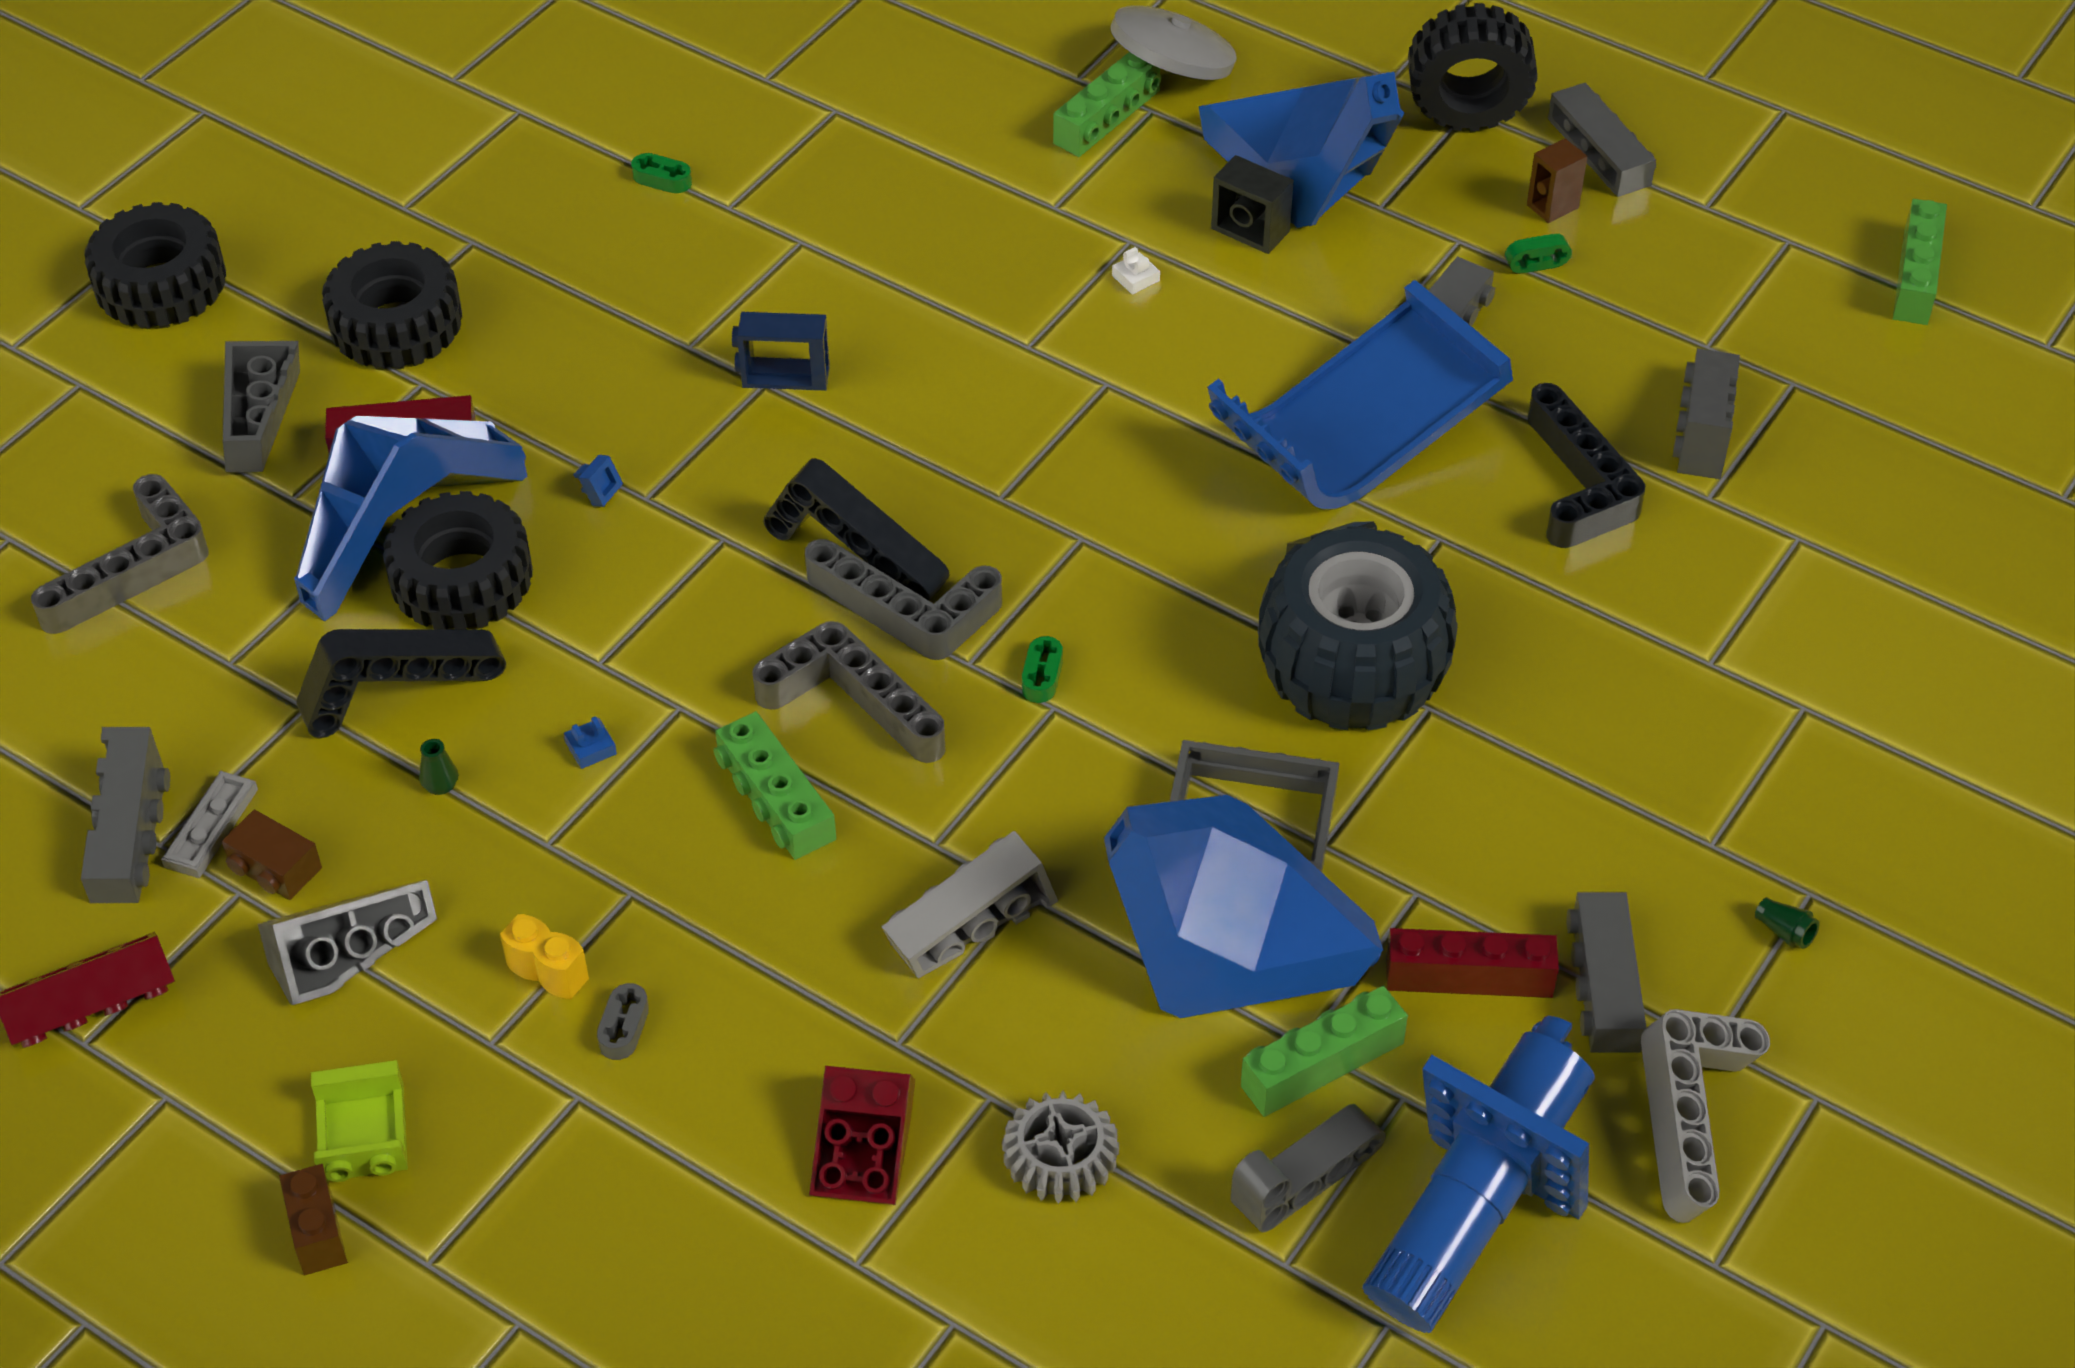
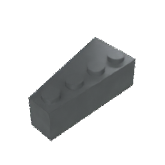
M225 341L223 414L225 472H263L300 374L298 341Z
M1697 348L1695 361H1687L1684 383H1690V387L1683 386L1680 407L1687 409L1686 411L1680 410L1676 432L1683 433V436L1676 435L1672 457L1679 458L1677 473L1721 480L1733 426L1732 418L1734 415L1740 355Z
M102 727L101 742L105 744L107 754L106 758H98L96 774L100 776V795L92 796L91 811L94 830H88L81 881L90 903H139L142 887H146L149 882V866L147 863L149 855H153L156 850L155 827L156 823H161L163 819L162 796L163 792H168L170 788V772L168 768L163 767L150 727Z

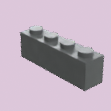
M1586 83L1551 94L1548 120L1564 138L1588 156L1587 164L1617 197L1652 185L1656 168V159L1653 154L1647 151L1637 140L1635 134L1627 129L1618 116L1606 106L1600 96Z
M1457 256L1429 289V292L1472 326L1480 309L1483 306L1487 307L1494 297L1495 287L1492 286L1494 271Z
M1577 892L1574 909H1568L1567 930L1569 934H1575L1576 941L1572 943L1571 960L1572 966L1579 967L1580 976L1576 978L1577 1001H1584L1585 1011H1581L1580 1016L1581 1034L1589 1038L1590 1053H1641V1034L1647 1027L1627 892Z

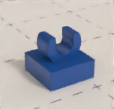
M598 455L590 465L582 464L573 474L575 478L580 480L583 486L581 491L587 494L592 506L604 507L623 485L608 455Z
M596 716L591 718V722L579 727L575 724L571 730L564 732L565 743L581 769L617 754L614 741L600 718Z

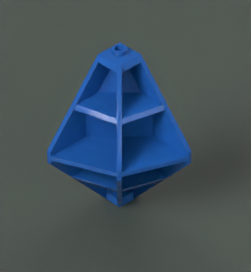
M1395 72L1373 74L1199 106L1204 140L1227 162L1237 155L1294 180L1291 223L1297 228L1316 225L1319 218L1364 176L1372 173L1404 115V112L1400 109Z
M355 416L345 422L335 431L297 575L294 577L300 602L323 621L329 619L337 613L390 515L430 487L524 480L527 477L525 467L526 456L522 446L498 430L491 421Z
M1229 795L1126 807L1104 837L1109 865L1157 1002L1161 1010L1174 1016L1186 1018L1355 986L1367 969L1374 966L1381 956L1383 947L1374 920L1248 804Z

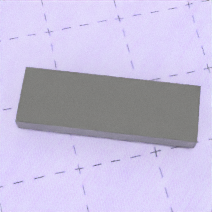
M220 771L161 860L164 868L200 878L221 847L222 840L230 833L257 792L256 781Z

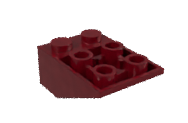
M825 1065L809 1196L896 1205L914 1097L915 1079L911 1074Z

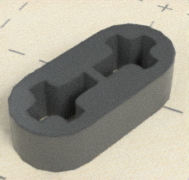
M634 983L619 985L612 991L597 1031L600 1051L609 1059L621 1060L627 1058L636 1049L649 1010L647 995L641 986ZM630 1000L636 1001V1003L629 1006L627 1014H624L622 1005H627ZM619 1028H621L624 1038H619L617 1043H611L610 1039H615Z

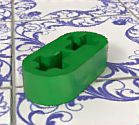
M641 153L632 159L633 179L641 185L670 193H683L691 188V169L688 164L682 161L653 153Z
M1561 234L1520 239L1511 243L1505 251V258L1511 270L1515 273H1529L1557 268L1567 263L1572 255V249L1566 238Z
M1041 636L1034 639L1029 645L1022 672V694L1031 702L1043 703L1049 701L1056 693L1063 664V646L1056 638ZM1044 653H1049L1047 662H1041V657ZM1038 676L1044 677V682L1041 683V686H1035Z

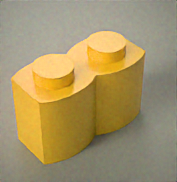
M518 914L500 933L506 963L510 970L524 979L539 981L541 986L550 994L564 999H572L589 980L584 950L579 942L566 934L550 932L549 928L541 920L533 916Z

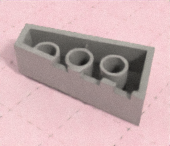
M1013 831L1006 837L994 841L988 850L973 861L962 864L955 874L944 882L929 888L922 898L908 908L896 912L882 928L893 948L916 977L920 978L962 955L967 943L971 941L984 943L995 937V930L998 926L1009 920L1018 924L1030 917L1029 909L1040 903L1047 908L1058 902V899L1042 862L1019 835Z

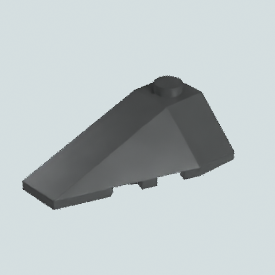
M422 880L260 923L258 927L268 965L289 1003L295 1005L332 994L341 988L347 980L360 971H365L375 963L374 961L388 951L400 946L437 920L428 881Z

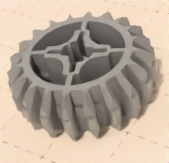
M1063 1090L1057 1099H1051L1045 1091L1041 1103L1029 1098L1026 1103V1109L1016 1108L1014 1120L1008 1121L1005 1127L1006 1135L1002 1139V1150L1005 1152L1004 1164L1007 1169H1011L1013 1181H1022V1188L1025 1193L1037 1189V1195L1041 1201L1048 1194H1053L1059 1204L1063 1195L1070 1194L1072 1199L1077 1202L1082 1190L1092 1196L1096 1190V1184L1105 1186L1108 1180V1173H1113L1116 1168V1158L1119 1154L1117 1129L1115 1124H1110L1108 1111L1098 1112L1099 1106L1096 1100L1083 1104V1097L1080 1093L1073 1100L1067 1099ZM1085 1158L1083 1161L1075 1164L1078 1160Z

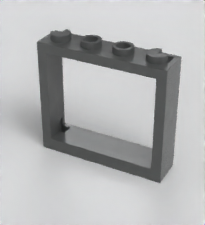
M1183 740L1170 802L1186 800L1191 775L1321 794L1323 796L1310 862L1322 872L1337 789L1339 763L1290 756L1283 753L1249 750L1243 747L1235 748L1206 742Z

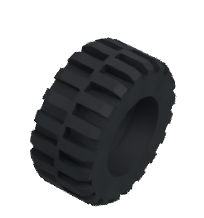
M1474 3V6L1465 7V4L1456 5L1455 10L1448 12L1445 9L1439 12L1435 20L1430 18L1422 25L1423 31L1419 30L1416 32L1408 52L1412 96L1415 104L1420 107L1421 112L1429 119L1433 117L1435 123L1443 127L1446 124L1450 125L1452 130L1462 131V128H1470V132L1480 131L1479 128L1488 126L1490 129L1498 126V122L1502 120L1507 122L1515 116V111L1520 112L1528 104V99L1533 96L1537 81L1533 40L1529 34V29L1524 23L1519 22V18L1508 11L1505 14L1503 8L1494 5L1488 8L1485 7L1484 3ZM1468 59H1487L1497 63L1490 71L1473 77H1462L1447 72L1455 64Z
M153 202L151 206L144 207L142 204L132 206V210L127 212L122 210L115 213L113 219H106L100 224L99 231L95 230L85 248L84 256L96 301L100 308L105 310L107 315L115 320L119 319L123 324L129 326L137 324L140 328L146 329L157 325L159 328L170 327L169 324L175 322L182 324L189 321V317L193 315L199 316L205 312L206 306H211L217 300L218 294L223 290L226 267L215 228L212 227L211 222L206 217L189 207L183 209V206L180 204L170 203V205H164L162 202ZM158 263H165V264H162V265H159V266L145 268V267H148V266H150V265H154V264H158Z
M391 241L388 245H381V242L371 244L369 249L364 250L360 248L354 251L353 256L350 258L345 256L339 261L337 268H333L326 278L327 280L322 290V301L332 341L340 349L341 353L351 360L354 358V361L366 367L368 364H372L375 369L384 370L386 367L404 369V365L408 364L416 366L424 363V359L428 357L433 359L442 351L441 348H447L460 330L462 308L454 271L442 256H438V253L428 247L422 249V246L411 242L408 245H403L400 241ZM408 302L393 308H378L389 303Z
M460 491V494L457 495L445 492L440 493V497L432 500L430 497H427L419 502V506L415 508L410 506L401 515L402 519H396L389 529L390 533L387 534L384 540L383 558L395 603L399 605L400 610L406 616L413 617L415 622L425 627L431 624L433 629L455 628L467 630L468 627L477 626V629L488 626V622L493 619L499 621L506 617L508 614L507 610H514L522 601V596L527 594L531 585L530 579L533 576L526 530L522 525L521 518L502 501L497 500L494 502L493 497L482 493L479 496H475L471 491ZM458 554L483 556L478 561L460 568L445 569L434 567L441 560Z

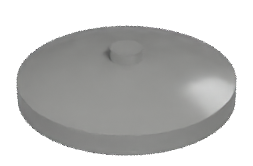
M1126 6L1116 12L1111 24V32L1114 38L1129 52L1156 67L1182 76L1205 80L1222 79L1230 75L1237 59L1233 47L1219 34L1189 17L1172 11L1149 6Z

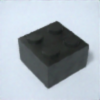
M1235 155L1214 176L1211 229L1269 254L1290 232L1294 180Z

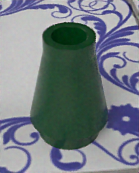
M426 740L420 747V784L432 794H446L454 788L459 776L458 770L446 752L441 740Z
M1768 897L1759 903L1755 911V919L1763 922L1791 948L1797 946L1802 949L1807 948L1813 942L1819 930L1820 922L1813 917L1811 911L1776 902Z

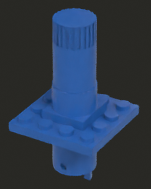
M1545 1016L1542 1021L1533 1026L1532 1032L1523 1033L1490 1086L1481 1083L1434 1055L1430 1056L1423 1067L1429 1134L1432 1135L1433 1141L1446 1149L1447 1152L1431 1175V1181L1362 1286L1364 1293L1368 1295V1298L1375 1305L1402 1324L1423 1333H1430L1492 1235L1498 1226L1503 1224L1522 1193L1531 1197L1533 1194L1545 1200L1544 1203L1549 1209L1561 1216L1570 1214L1580 1219L1588 1206L1589 1143L1563 1128L1593 1083L1595 1075L1591 1067L1577 1053L1571 1050L1572 1044L1564 1041L1572 1029V1023L1555 1016Z

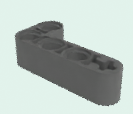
M1350 1104L1272 1160L1260 1150L1248 1154L1234 1170L1231 1202L1260 1232H1267L1374 1155L1384 1143L1386 1133L1356 1104Z

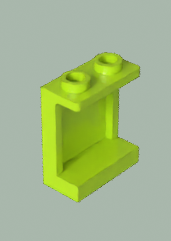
M397 1060L311 1072V1087L316 1100L317 1151L314 1152L315 1165L323 1163L328 1181L343 1182L353 1177L373 1174L384 1176L394 1171L408 1170L404 1083Z

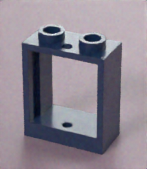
M741 312L739 326H733L732 347L738 348L739 351L735 353V373H741L742 388L827 391L830 360L826 315ZM753 341L809 343L810 359L754 357Z

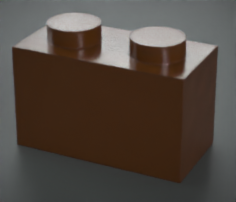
M1566 138L1534 153L1527 206L1547 223L1578 209L1588 156Z
M255 809L222 840L227 856L226 863L234 873L239 876L247 875L257 881L268 893H278L289 900L322 869L314 842Z
M323 1163L279 1175L294 1248L304 1276L347 1264L348 1261L333 1195Z

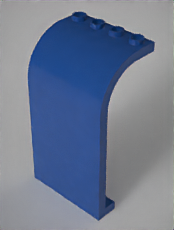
M1416 280L1404 287L1406 302L1271 405L1259 411L1248 413L1246 403L1244 401L1240 403L1237 395L1232 399L1226 395L1224 384L1219 378L1207 387L1211 399L1209 408L1214 416L1231 429L1241 441L1254 450L1264 462L1277 471L1287 483L1292 485L1318 508L1336 509L1360 499L1513 381L1510 358Z

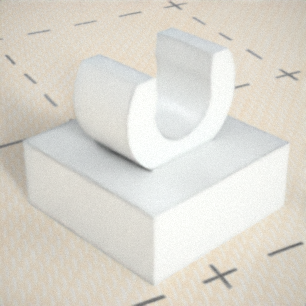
M1134 247L1123 253L1122 261L1112 265V276L1133 295L1159 282L1160 270L1140 252L1138 253V248Z

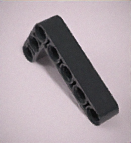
M1540 383L1534 386L1531 392L1528 411L1529 424L1586 488L1559 499L1552 504L1546 532L1548 541L1556 547L1569 548L1637 520L1641 514L1645 494V483L1559 386L1552 383Z
M811 458L787 483L763 520L764 526L771 535L780 540H788L812 516L866 563L928 601L935 596L950 576L947 566L828 464L817 458Z
M337 629L327 632L319 640L296 704L309 734L316 738H324L333 735L341 727L358 682L487 681L501 675L506 669L507 663L493 634L488 630Z

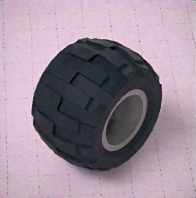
M1347 526V529L1325 530L1311 535L1310 541L1305 544H1296L1279 563L1273 578H1270L1260 605L1258 623L1259 649L1268 677L1273 683L1274 688L1282 699L1292 702L1297 713L1309 720L1316 719L1327 723L1331 728L1342 730L1366 728L1369 731L1386 728L1387 723L1395 720L1404 721L1418 712V709L1425 704L1426 700H1430L1433 692L1436 693L1452 663L1458 628L1455 616L1456 607L1453 593L1443 569L1437 568L1436 564L1432 561L1433 556L1420 545H1413L1403 539L1404 536L1388 530L1380 531L1366 527Z

